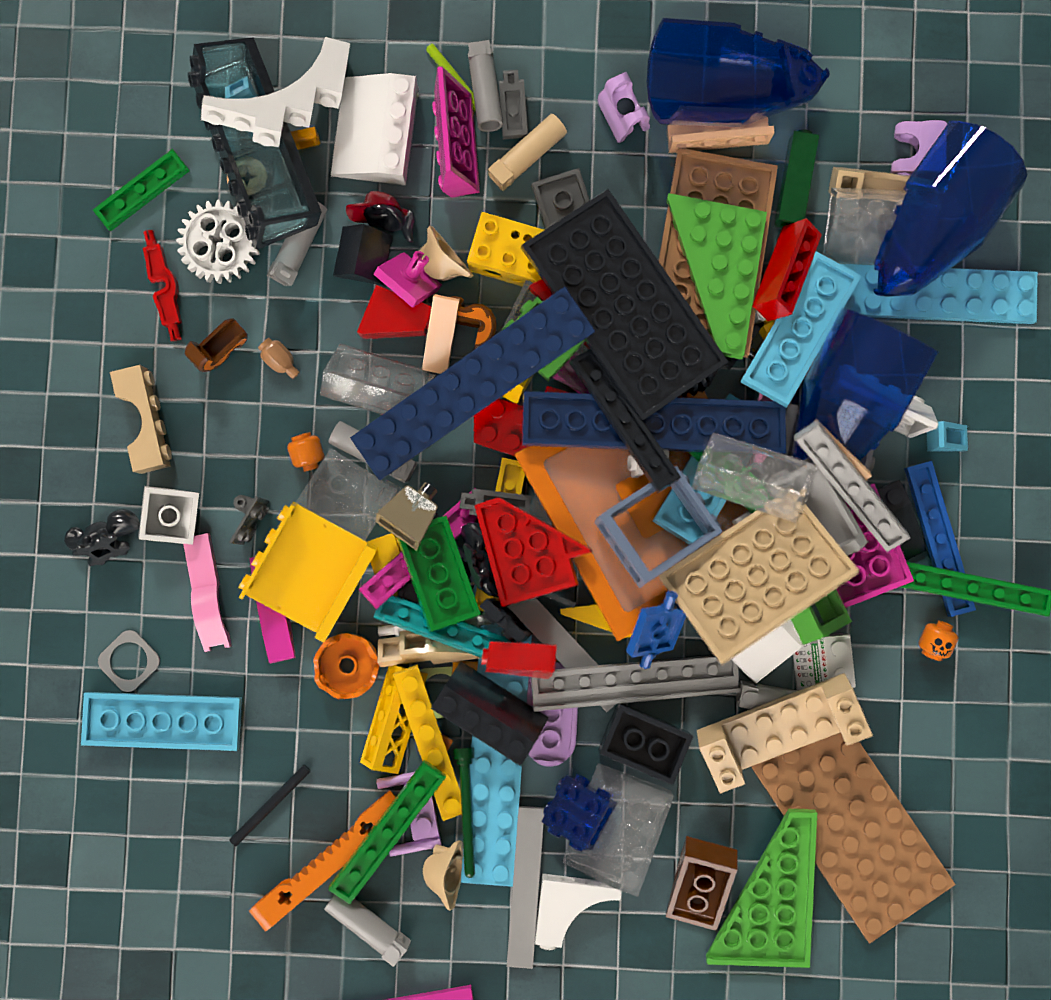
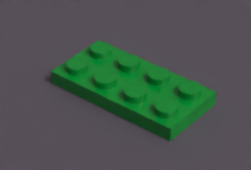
M446 515L432 520L417 550L397 537L429 632L481 615Z

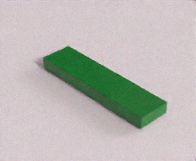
M171 149L100 203L93 211L111 232L190 170L177 153Z

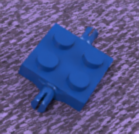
M667 591L664 602L660 606L642 608L626 652L632 658L643 656L640 666L644 669H650L653 658L656 655L674 649L686 615L678 604L675 603L678 594L674 591Z

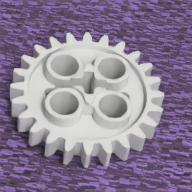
M220 200L216 201L215 207L209 201H206V209L204 210L201 206L197 205V214L191 211L188 212L192 218L190 221L182 219L186 229H178L183 238L176 239V242L183 247L177 251L181 255H185L181 261L185 265L189 264L187 269L191 272L196 271L198 278L201 279L205 275V279L208 282H211L215 277V280L221 284L223 277H225L230 283L232 282L233 274L240 279V270L243 269L249 272V268L246 265L248 263L256 264L252 255H260V252L254 248L252 240L249 241L247 239L244 219L239 217L237 207L233 208L230 201H227L224 207ZM215 222V227L211 231H205L209 223ZM233 229H240L236 237L230 238V232ZM204 246H208L207 253L202 256L199 255V250ZM232 252V259L228 262H223L224 255Z

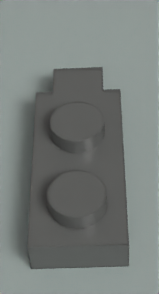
M518 70L503 71L504 81H499L503 139L524 138L528 135L524 79H519Z
M472 489V494L461 493L459 508L470 510L469 515L477 516L474 505L499 497L529 513L531 496Z

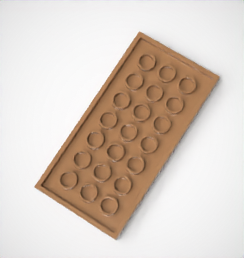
M678 148L670 190L671 194L767 212L753 297L754 302L760 287L778 166ZM668 205L658 261L708 331L707 321L703 309L700 307L695 292V284L691 280L690 269L686 257L683 255L678 240V232L674 228L673 217ZM753 306L744 358H747L750 353L756 309Z
M840 732L751 766L783 816H785L788 809L816 810L815 864L869 944L956 885L859 741L846 745Z

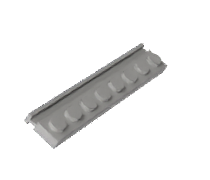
M715 655L653 660L650 669L642 668L640 662L555 669L554 674L549 679L531 677L534 711L740 692L738 688V666L732 660L721 665Z

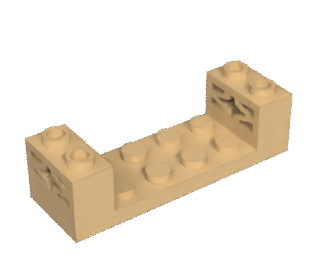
M845 673L697 730L699 748L720 793L744 785L745 781L742 770L840 732L846 745L872 736V733Z

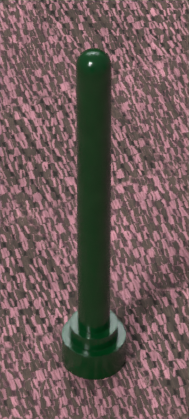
M474 748L453 749V754L460 770L464 872L467 878H472L475 875L470 764H472V758L475 757Z

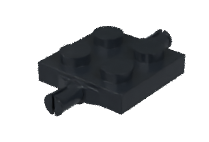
M487 598L480 605L484 610L482 615L491 624H499L498 626L504 629L502 634L512 643L515 641L522 643L533 634L513 612L502 607L496 598Z

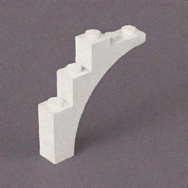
M325 37L321 52L313 66L299 80L269 95L248 99H223L204 96L201 120L214 125L232 127L239 131L253 132V142L279 148L283 122L309 128L314 103L339 109L350 43Z

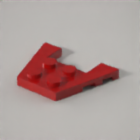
M547 386L545 392L569 393ZM498 399L474 416V443L511 456H515V453L529 447L522 446L523 406Z

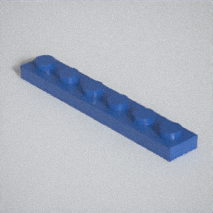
M932 461L904 468L933 567L965 573ZM942 596L948 617L976 610L975 604L972 601Z

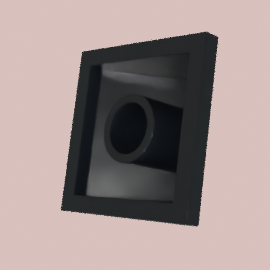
M366 224L343 226L333 276L383 286V282L374 275V272L378 266L388 261L392 235Z

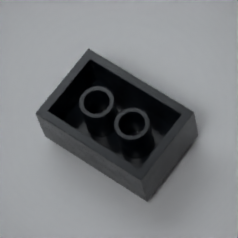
M619 703L615 707L598 751L603 756L674 785L694 736L684 729Z

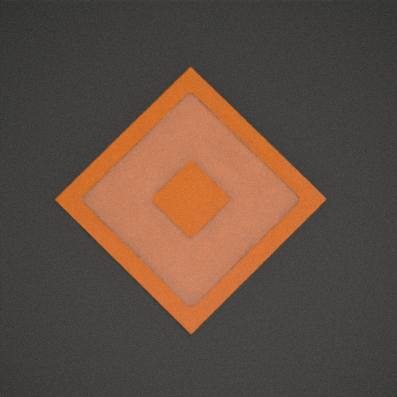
M698 391L694 397L690 393L684 397L708 399L704 391L703 393ZM529 446L515 453L516 459L554 528L592 548L593 553L576 557L572 560L616 640L620 641L632 634L641 609L660 606L664 602L668 590L660 581L659 576L639 589L594 521L599 515L649 484V480L645 474L638 478H631V471L627 467L630 452L626 449ZM669 451V460L674 467L677 466L682 471L691 454L689 452ZM670 486L659 493H652L614 518V521L649 571L688 546L687 543L652 522L670 492ZM732 494L729 495L717 516V521L723 531L722 533L734 526L733 520L748 512Z

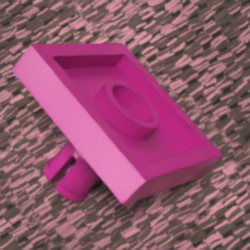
M415 251L412 258L403 252L378 266L374 272V275L412 308L438 292L442 285L424 271L429 258L426 255L422 260L424 253L421 251Z

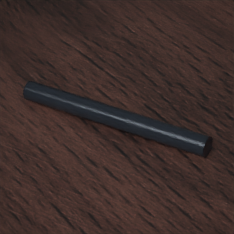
M303 765L229 839L231 844L237 847L311 770L306 765Z

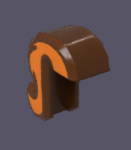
M451 296V298L460 299L456 324L478 328L474 350L496 335V318L490 308L483 304H472L464 308L463 298Z
M234 318L226 319L200 344L190 341L185 348V356L199 371H211L224 363L234 349L241 348L247 341L248 334Z

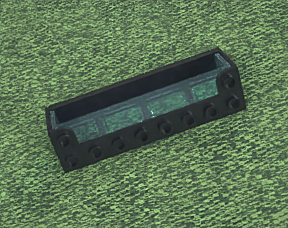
M254 37L194 44L193 55L189 57L191 72H188V81L190 87L195 88L196 103L199 109H202L204 96L225 99V87L248 76L257 97L275 92ZM204 121L206 129L212 133L213 149L215 152H219L221 157V170L223 174L228 176L230 194L236 197L238 215L245 221L247 239L249 241L252 240L255 249L263 248L318 225L322 211L287 122H283L278 148L253 142V132L239 131L232 127L214 125Z

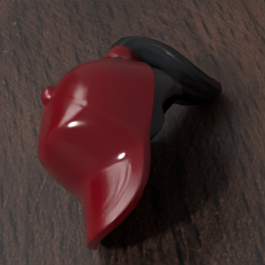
M371 191L365 196L363 203L348 204L346 206V214L351 221L367 223L371 227L377 226L389 232L401 230L408 242H414L415 216L411 211L401 208L392 195L380 191Z

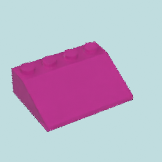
M443 66L437 67L434 89L435 101L432 107L437 121L434 132L439 146V151L436 153L441 175L438 178L439 186L451 198L479 193L472 94Z
M875 483L870 484L872 489L879 496ZM845 501L868 541L861 550L848 555V558L859 570L858 574L836 588L846 608L913 582L914 579L900 545L887 552Z

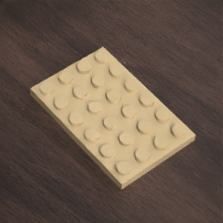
M791 487L659 575V579L668 591H674L678 594L676 603L720 664L723 665L858 574L859 570Z

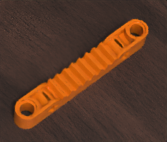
M390 790L359 816L355 824L350 827L348 832L342 834L339 840L336 839L331 846H328L323 853L321 852L315 860L312 859L307 867L304 866L293 878H287L280 882L249 910L264 931L270 929L346 864L371 831L370 828L364 829L365 823L371 822L374 827L396 798ZM291 892L292 896L284 897V893Z

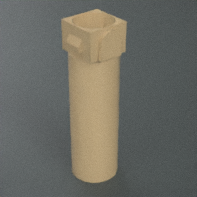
M550 114L501 159L488 168V176L504 191L567 134L563 123L554 114Z

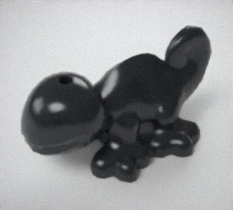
M119 509L109 514L107 522H95L89 525L84 532L80 528L71 527L65 535L64 542L73 551V556H89V566L104 565L105 561L109 560L110 557L127 555L130 549L129 543L119 541L117 538L137 531L140 528V522L132 511Z
M475 522L467 523L461 528V534L465 543L463 544L464 552L460 548L458 550L472 591L474 585H476L485 594L498 598L499 595L480 524Z

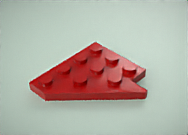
M498 497L474 505L502 607L579 585L572 559L593 553L592 548L503 498Z

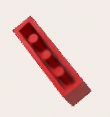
M807 218L783 226L752 306L767 321L793 314L822 236Z

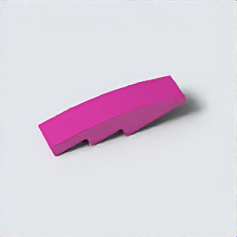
M255 557L249 558L251 573H253L254 569L256 568L251 565ZM256 601L269 663L296 658L290 618Z

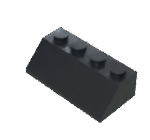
M462 661L431 707L432 710L519 766L523 764L549 719L547 715L540 711H534L531 705Z

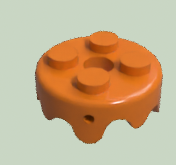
M352 633L338 634L325 640L313 660L315 669L314 679L317 686L337 699L356 698L364 694L373 686L379 675L380 666L377 663L378 653L375 647L366 638ZM344 658H349L354 662V670L351 673H346L341 669V661Z

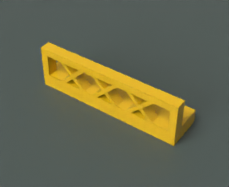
M401 665L388 666L360 763L371 770L399 774L411 733L406 713L402 716L399 713L402 700L392 674L406 669ZM420 671L421 677L425 685L428 674ZM400 725L402 729L401 736L393 741L391 737L392 732ZM393 751L395 757L392 766L383 765L385 756Z

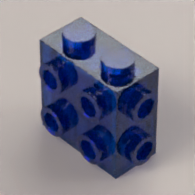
M576 774V776L566 775L565 778L558 782L556 786L557 793L554 799L545 806L543 811L544 817L541 822L548 826L547 831L559 838L564 836L570 840L568 844L572 848L580 852L583 850H593L617 802L610 799L612 794L603 788L598 787L596 790L589 785L591 781L580 774Z

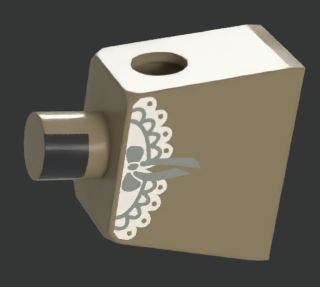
M426 482L418 491L410 486H405L378 511L375 522L417 550L436 514L438 506L431 500L437 493V490Z

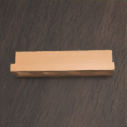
M768 116L667 126L669 153H677L678 148L699 151L769 144L774 135V126H769Z

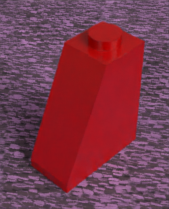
M376 285L357 333L364 339L426 336L432 306L421 302L412 308L395 292Z
M489 642L488 649L483 648L481 664L486 665L485 672L549 679L555 670L557 645Z

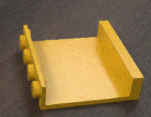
M293 501L290 507L285 505L277 518L281 521L278 529L272 528L264 542L269 545L265 552L259 551L251 565L256 568L252 575L246 574L238 588L243 591L239 598L243 599L246 595L316 632L315 638L325 642L376 553L377 547Z

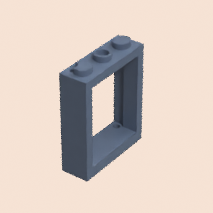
M675 466V469L681 478L670 485V487L704 535L651 571L648 570L614 521V518L656 492L651 483L599 515L594 521L639 589L723 532L717 517L709 513L705 507L703 497L698 492L695 493L690 486L688 476H685L683 471H680L677 466Z

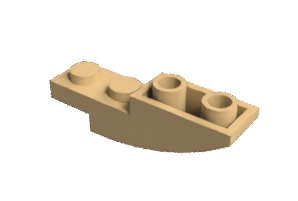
M408 630L400 631L399 637L378 639L377 663L380 667L429 660L435 665L480 658Z

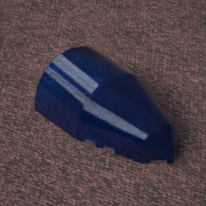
M663 18L652 40L648 57L646 81L648 101L653 116L660 124L741 127L807 104L819 92L829 77L830 72L827 68L823 70L811 59L813 54L807 49L780 39L774 42L763 38V33L755 31L754 34L741 30V25L736 23Z
M949 121L905 184L903 190L906 191V195L902 205L896 206L894 214L897 217L892 229H887L875 258L874 270L878 271V288H873L875 295L884 297L912 296L984 244L1023 188L1028 175L1024 160L1010 143L997 133L980 125L961 121Z
M841 308L804 379L795 434L818 420L862 463L861 460L871 449L875 450L880 445L879 441L889 431L893 432L899 426L938 351L878 320L850 309ZM794 437L791 465L795 471L796 464L807 458L812 462V459Z

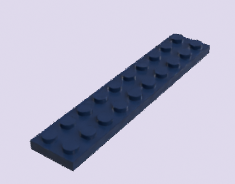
M563 287L358 431L350 439L380 481L596 331L567 288Z
M524 391L522 446L628 450L591 394ZM676 398L643 420L662 450L759 455L786 454V410L784 406L774 401Z

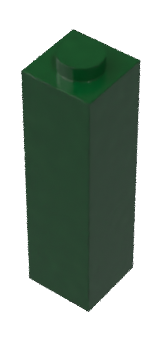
M809 130L794 131L789 139L774 227L783 228V226L805 219L819 135L812 134Z

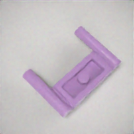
M415 772L377 779L378 789L399 785L405 786ZM433 795L410 824L414 841L394 845L389 852L390 857L433 849L436 844L442 846Z

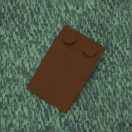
M686 836L672 886L666 917L717 931L738 870L737 849Z

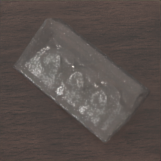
M340 343L323 370L320 395L383 415L434 379L436 373L424 371L422 368Z
M712 433L699 461L692 489L796 523L802 515L817 465Z

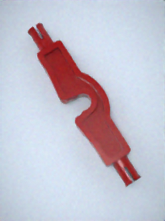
M154 230L144 231L143 234L147 246L143 248L148 279L152 283H166L163 289L153 294V299L159 312L161 324L164 327H168L170 340L172 342L179 341L182 338L178 324H181L182 320L176 301L179 293L178 282L175 275L168 269L163 247L157 244Z

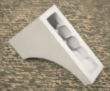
M542 874L535 945H540V948L545 950H554L555 947L562 948L565 933L571 922L580 912L599 902L621 900L622 889L620 883Z

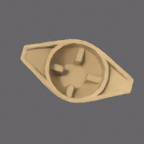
M429 226L427 229V243L419 250L424 253L422 260L426 255L429 258V262L424 267L426 274L434 279L443 281L457 276L473 277L474 275L433 226Z
M456 841L450 848L436 844L433 849V855L426 859L423 866V877L427 886L440 897L446 909L450 911L455 908L461 884L462 841Z

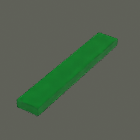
M907 562L914 581L900 586L902 588L1050 617L1051 590Z
M424 760L331 882L328 890L348 904H351L444 781L446 774Z

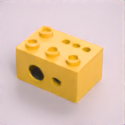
M481 212L467 259L469 270L477 274L529 288L532 283L542 278L522 251L521 245L544 231V229ZM486 270L494 271L496 273H499L500 275L487 272Z

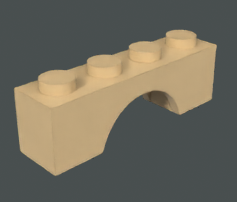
M833 167L828 193L835 197L882 199L936 208L942 181L931 177Z
M141 365L110 372L115 397L132 402L138 408L142 418L140 434L133 443L127 446L132 471L143 474L171 467L169 460L172 459V454L168 444H165L163 436L166 434L164 422L159 419L158 410H160V402L153 393L152 386L155 385L152 372Z

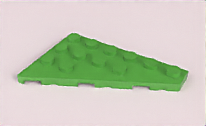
M668 193L666 203L669 205L673 217L674 228L678 232V240L690 269L691 280L695 284V292L700 307L703 309L709 334L724 356L743 359L767 212Z
M815 809L787 810L706 953V963L708 965L810 968L817 812Z

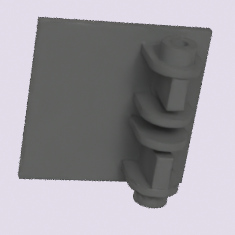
M238 495L234 499V507L244 513L245 516L229 543L244 545L245 542L251 541L256 532V529H254L258 520H262L269 510L267 506L269 500L257 496L251 498L245 495Z

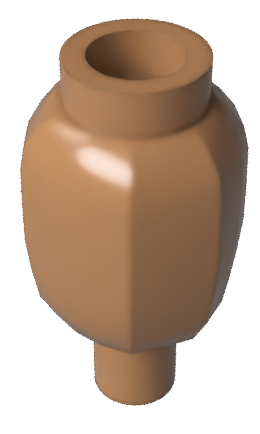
M267 338L260 344L258 349L261 351L262 360L274 371L279 373L286 372L292 379L300 373L293 366L294 359L292 354L280 341H272L270 338Z

